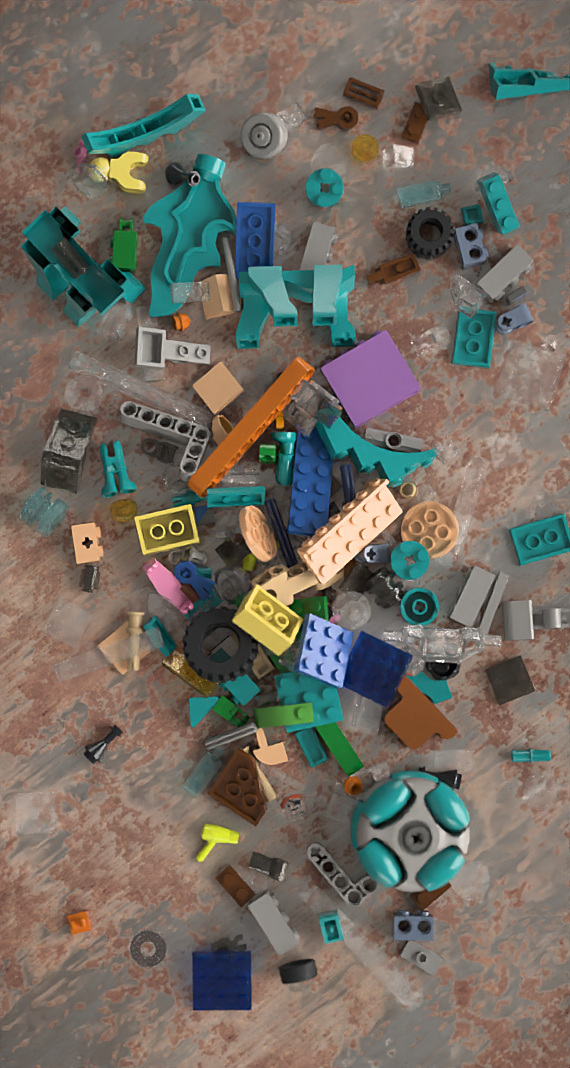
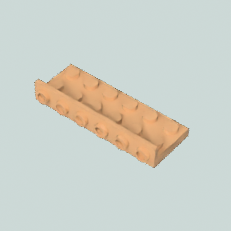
M376 478L369 483L370 486L357 493L356 498L352 502L345 504L340 513L333 515L325 526L317 529L315 535L311 539L305 540L302 543V547L297 550L319 584L324 585L403 512L386 486L389 483L387 479Z

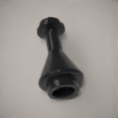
M178 162L169 164L165 169L166 180L172 185H176L184 180L190 186H196L200 182L198 172L191 171L186 173Z
M117 725L110 726L112 731L103 740L85 746L86 751L83 754L93 764L97 761L101 763L108 745L117 736L122 737L123 731Z
M425 766L423 768L419 767L420 772L438 778V782H443L453 790H459L462 774H458L457 769L435 773L426 771Z

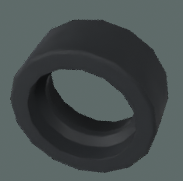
M314 959L296 960L283 964L278 968L281 983L283 984L307 981L318 975Z

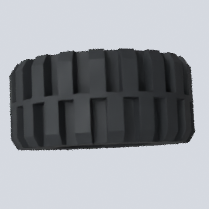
M214 606L210 607L209 611L205 612L202 610L197 618L193 617L190 620V626H186L185 629L186 634L183 636L182 643L184 645L183 653L191 669L202 679H207L212 683L220 682V684H225L226 681L230 680L234 682L239 676L243 677L246 675V671L254 665L253 661L257 658L258 640L232 621L237 612L236 609L232 608L230 610L226 606L216 609ZM227 628L232 630L238 638V651L228 661L213 662L203 652V640L212 630Z

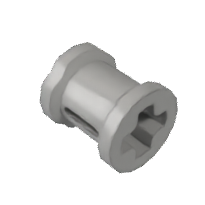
M188 545L182 552V560H189L200 567L207 561V552L196 550L193 546Z

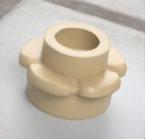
M405 481L400 486V494L405 499H413V496H416L418 493L416 483L413 481Z

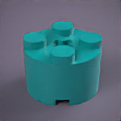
M327 168L318 169L308 177L306 194L312 203L320 207H331L341 200L344 193V183L340 175L334 170ZM322 183H324L325 185H330L328 187V193H326L325 191H320L322 189Z
M415 541L400 543L395 547L390 557L392 571L398 578L405 581L416 580L423 576L430 562L429 553L426 548ZM412 556L415 564L407 566V561L404 559Z
M420 587L413 588L402 597L399 604V612L407 624L414 627H423L432 623L437 617L439 602L436 595L430 590ZM416 602H419L420 605L424 606V608L421 609V613H419L418 610L414 609V607L417 606Z

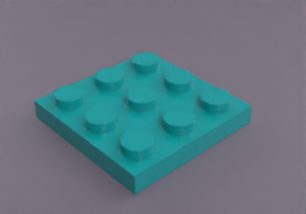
M297 671L274 676L281 706L312 702L314 722L286 725L287 733L344 720L337 688Z

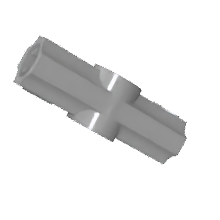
M368 427L364 439L376 447L404 453L421 452L423 443L421 438ZM391 437L397 438L398 445L391 446L388 443V439Z

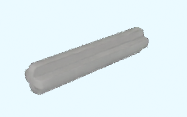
M251 722L209 738L204 743L206 748L210 750L253 734L258 729L256 724Z

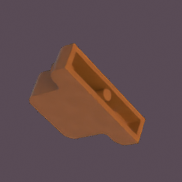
M405 673L397 679L395 691L401 697L384 713L386 723L384 727L391 734L394 732L399 737L397 740L404 748L408 746L410 749H418L434 733L441 739H451L458 733L457 728Z

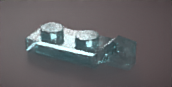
M433 180L398 188L397 192L401 209L442 199V195L451 193L450 183L440 185L439 181L435 182Z
M217 747L213 754L208 752L204 755L182 788L198 798L220 768L222 761L219 758L224 750Z

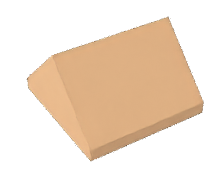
M215 274L198 282L206 320L240 313L234 312L227 274Z

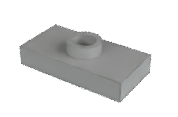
M410 940L407 941L400 954L402 958L433 976L444 960L441 956L419 943Z

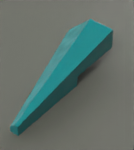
M489 63L490 91L496 100L570 90V75L565 74L563 78L554 76V72L529 68L512 69L511 65L501 68L496 67L495 63Z

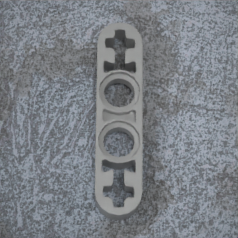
M499 571L473 641L480 644L484 643L509 574Z

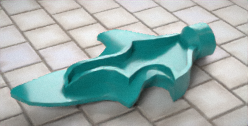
M198 154L193 171L198 172L200 175V182L196 186H190L185 180L172 193L151 205L143 217L144 224H152L161 228L163 237L151 271L152 299L149 309V316L151 318L169 316L181 308L188 297L194 278L199 270L206 267H220V255L215 245L218 233L229 231L236 236V215L220 187V180L226 163L216 157Z

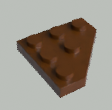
M238 747L208 792V795L256 827L267 811V805L255 758Z

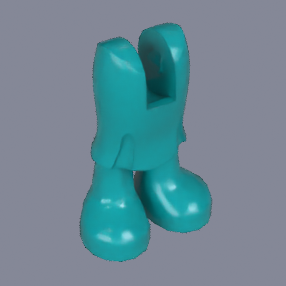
M271 432V439L280 443V453H277L275 480L279 485L287 486L292 483V462L295 455L293 450L296 432Z
M119 440L113 441V449L116 455L114 457H109L106 443L100 444V457L103 464V474L105 475V485L101 490L103 498L118 495L114 478L116 474L118 475L121 494L137 491L136 484L130 481L127 476V467L124 463L123 449Z

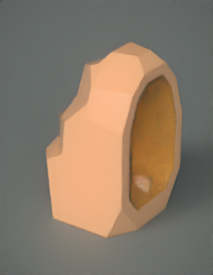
M216 415L212 419L213 441L217 447L234 429L223 415Z

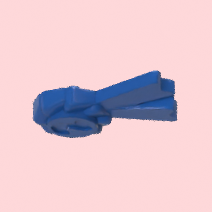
M180 561L174 569L176 578L184 584H191L203 602L206 598H210L211 594L209 592L213 591L216 582L199 576L197 566L191 561Z

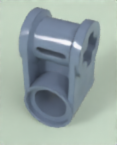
M521 304L511 311L502 314L495 327L498 333L505 335L531 324L534 319L527 305ZM504 321V323H509L508 327L506 325H502V322Z
M389 543L365 546L354 556V560L357 563H390Z

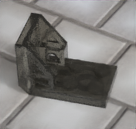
M60 409L43 451L40 485L74 494L78 493L86 461V450L97 425L98 418Z

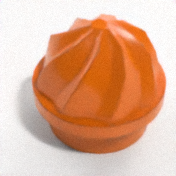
M177 313L175 316H172V324L175 331L180 330L182 332L190 326L191 319L187 314Z
M349 776L345 779L343 788L347 794L356 796L362 791L363 784L357 776Z

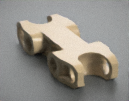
M304 561L288 569L283 565H276L255 577L251 581V586L254 588L258 585L264 590L269 589L268 593L285 606H288L294 601L293 595L311 587L313 590H322L333 585L344 576V568L342 567L338 573L332 576L324 585H321L317 582Z

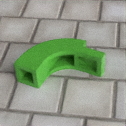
M312 702L253 709L254 723L257 728L314 722Z

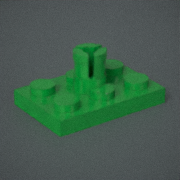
M327 596L294 599L293 603L289 605V609L303 619L292 642L293 657L297 656L305 614H313L329 622Z

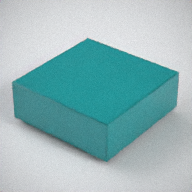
M480 204L461 208L464 226L476 223L478 225L484 222Z

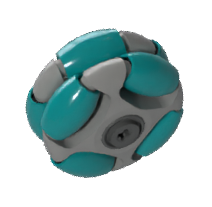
M420 771L391 773L389 778H385L375 784L364 795L363 800H358L351 818L352 847L357 849L359 861L365 871L383 887H392L407 892L423 891L426 888L430 892L447 884L463 867L465 863L463 856L467 853L470 838L468 824L470 816L458 794L443 782H438L437 777Z

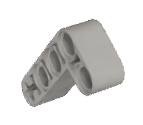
M312 842L308 845V858L349 906L355 907L360 905L375 892L377 882L369 874L363 875L354 883L322 844ZM312 847L315 849L320 848L319 854L323 859L319 864L316 862L319 861V857L316 854L311 855ZM329 861L333 863L334 867L331 871L327 872L322 866L325 862ZM338 877H344L346 884L341 887L337 886L335 880ZM366 879H371L374 885L372 888L366 889L363 887V882ZM357 892L359 895L358 900L350 901L348 899L349 893Z

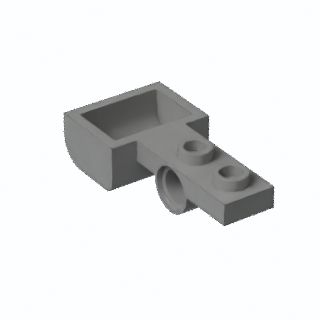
M137 327L134 367L161 370L164 368L165 360L177 364L209 365L211 345L166 340V330Z
M532 600L502 602L504 641L534 639V630L570 628V608L532 610Z

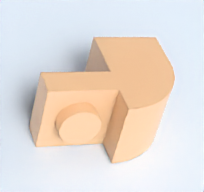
M258 728L257 732L252 734L255 745L260 746L259 749L253 750L254 755L259 761L268 765L288 761L283 741L268 746L263 728Z

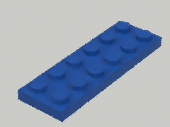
M298 424L287 533L313 537L317 529L328 523L333 460L317 428Z

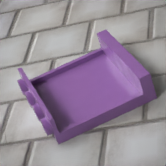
M379 330L373 333L371 339L366 342L365 340L359 341L354 345V349L342 351L338 354V358L333 361L328 359L322 363L323 367L320 368L321 374L323 373L350 418L354 429L421 390L420 385L387 330L383 332Z

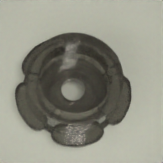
M332 586L322 590V596H327V603L332 605L333 601H336L337 598L336 590Z

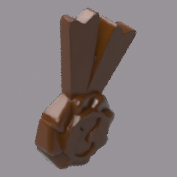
M351 106L341 107L337 112L315 107L313 117L324 118L316 120L319 130L335 124L343 130L353 129L358 123V112Z

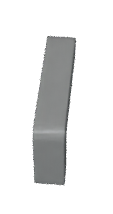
M127 401L121 405L120 419L125 425L187 445L180 463L179 476L183 481L188 482L199 469L208 447L210 436L208 428L134 402ZM128 411H129V412H132L133 414L127 415V414H125V412H128ZM143 418H150L151 420L144 421ZM161 424H168L169 426L162 427ZM179 430H185L187 432L180 433ZM197 436H203L205 438L198 439ZM191 452H197L198 455L194 456V455H191L190 453H191ZM185 468H190V469H192L193 471H191V472H186V471H184V469H185Z

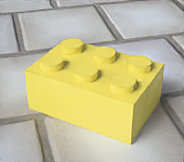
M191 504L134 517L144 556L201 543Z
M256 585L244 597L232 621L280 656L292 644L303 619L260 586Z

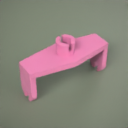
M152 558L143 566L157 592L178 608L183 615L187 614L189 609H193L194 604L180 590L182 585L172 572L155 558Z

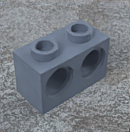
M477 223L455 228L454 238L462 269L485 264L488 251L487 247H483L482 244L484 239L482 229H478ZM470 233L474 236V239L469 241L464 235ZM475 251L478 253L479 257L473 259L470 257L469 253Z
M405 910L398 911V914H393V939L433 941V915L429 914V911H417V914H409V911ZM402 920H406L409 923L408 928L405 930L398 928V924ZM420 921H427V929L419 930L418 923Z

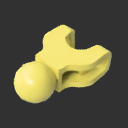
M128 151L118 159H111V162L103 157L95 158L89 165V173L97 181L109 179V182L116 183L125 193L142 194L146 191L145 183L133 179L130 171L134 167L146 166L148 156L144 153Z

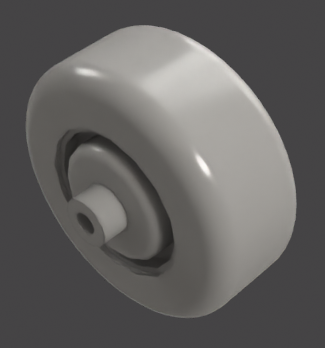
M270 112L255 113L247 118L242 126L241 142L244 149L251 156L258 159L272 158L284 149L287 142V129L284 122L277 115Z

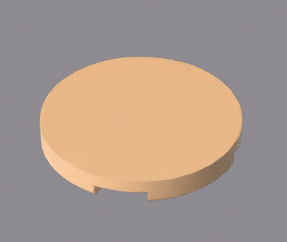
M433 501L418 503L411 507L403 517L401 525L403 542L415 541L420 543L429 553V559L444 556L453 548L457 541L459 533L457 519L453 512L441 503Z
M251 505L240 511V528L252 553L259 560L267 562L276 556V538L274 532L270 533V529L265 522L267 521L265 515L257 507Z

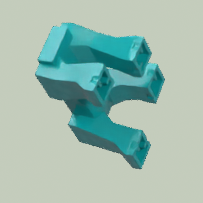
M66 206L61 210L55 207L49 213L44 210L22 231L27 240L21 245V249L37 273V285L53 301L70 284L72 285L66 291L67 304L63 312L78 327L82 326L92 317L96 310L103 316L121 298L130 306L146 288L131 272H121L108 259L100 266L73 239L81 232L78 228L81 221Z
M314 265V270L282 271V266L248 267V272H239L240 298H244V307L236 330L237 349H260V334L270 314L273 318L274 327L298 326L297 309L289 301L288 296L306 303H313L312 326L328 325L332 347H354L356 336L355 329L348 320L347 294L354 289L355 265L342 269V265Z

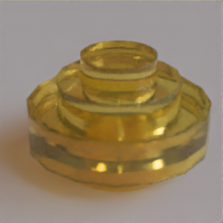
M363 134L355 138L351 150L353 157L361 163L372 162L379 153V144L375 137Z
M120 499L110 506V516L117 522H129L138 514L137 504L131 499Z

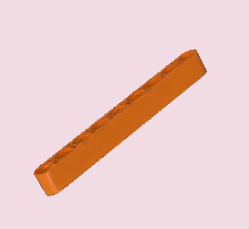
M301 357L293 360L188 481V487L201 498L206 497L207 489L215 488L308 382L315 369Z

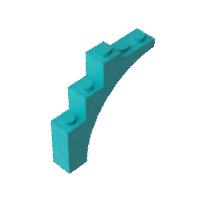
M186 94L171 105L141 120L110 130L85 133L81 138L88 154L108 153L109 157H121L136 145H150L163 134H176L206 110L199 94Z
M334 407L317 412L313 419L332 460L336 458L344 459L350 455L358 474L363 472L370 473L376 469L381 479L389 481L386 485L387 487L401 485L407 474L413 473L419 467L427 468L431 466L437 456L434 449L417 453H401L376 447L354 433L340 418ZM328 416L338 417L334 424L329 427Z

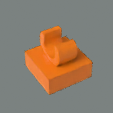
M87 910L67 916L72 935L91 930Z

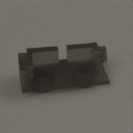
M65 237L50 249L75 280L80 275H84L90 267Z

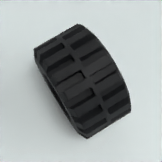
M426 207L424 211L422 209L418 210L417 214L414 213L407 225L406 241H408V247L412 248L414 254L418 253L420 258L423 255L426 256V259H430L432 256L435 259L438 258V255L442 256L445 254V251H448L454 236V224L450 222L451 217L449 215L445 216V211L439 212L436 207H434V210H430V207ZM424 225H434L439 229L441 237L434 242L425 241L419 235V229Z

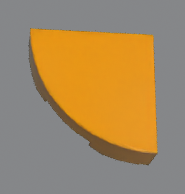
M282 412L276 417L277 431L284 430Z

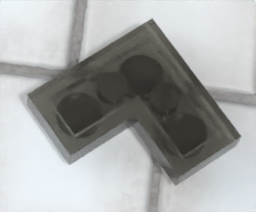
M244 537L236 544L230 538H227L215 549L230 570L234 566L239 565L248 554L252 553Z

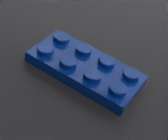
M237 202L236 279H239V272H248V267L274 266L276 203Z

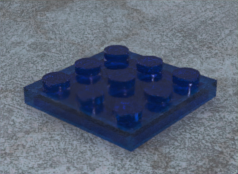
M361 630L349 654L343 687L389 708L414 656Z
M251 951L192 952L193 1011L252 1010Z

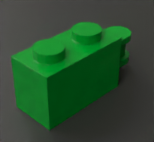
M120 218L119 231L114 230V236L110 237V248H113V255H109V261L121 272L137 273L138 234L137 231H134L133 218H130V220ZM123 228H130V230L123 231Z

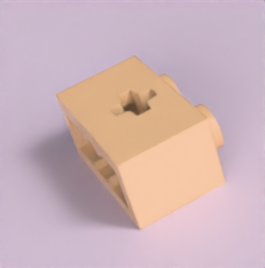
M94 522L71 526L76 563L83 565L102 562L101 557H104V550L102 545L99 546L98 539L101 538L100 526L97 527ZM87 539L93 542V544H90V548L84 545V543H87Z

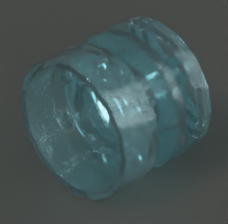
M42 486L26 501L19 519L23 522L27 520V525L29 526L38 521L35 530L47 538L60 525L70 506L59 498L51 503L54 494L51 492L47 493V489Z

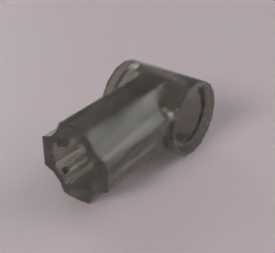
M253 852L248 868L283 882L290 863L276 857L271 858L258 852Z

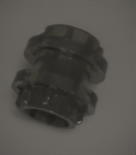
M386 567L376 570L365 580L366 592L369 595L375 593L377 596L374 600L377 606L381 605L384 609L392 607L404 597L403 583L401 581L395 583L393 580L395 573L393 570L388 571Z

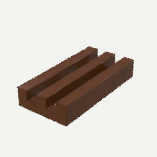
M350 77L343 96L378 109L385 90ZM351 84H354L356 86H359L361 88H364L379 95L377 97L375 95L367 93L366 91L352 87ZM348 91H352V92H354V93H357V94H359V95H362V96H364V97H367V98H369V99H372V100H374V101H376V102H373V101H371V100H368V99H366V98H363V97H361V96H358V95L353 94V93L348 92Z

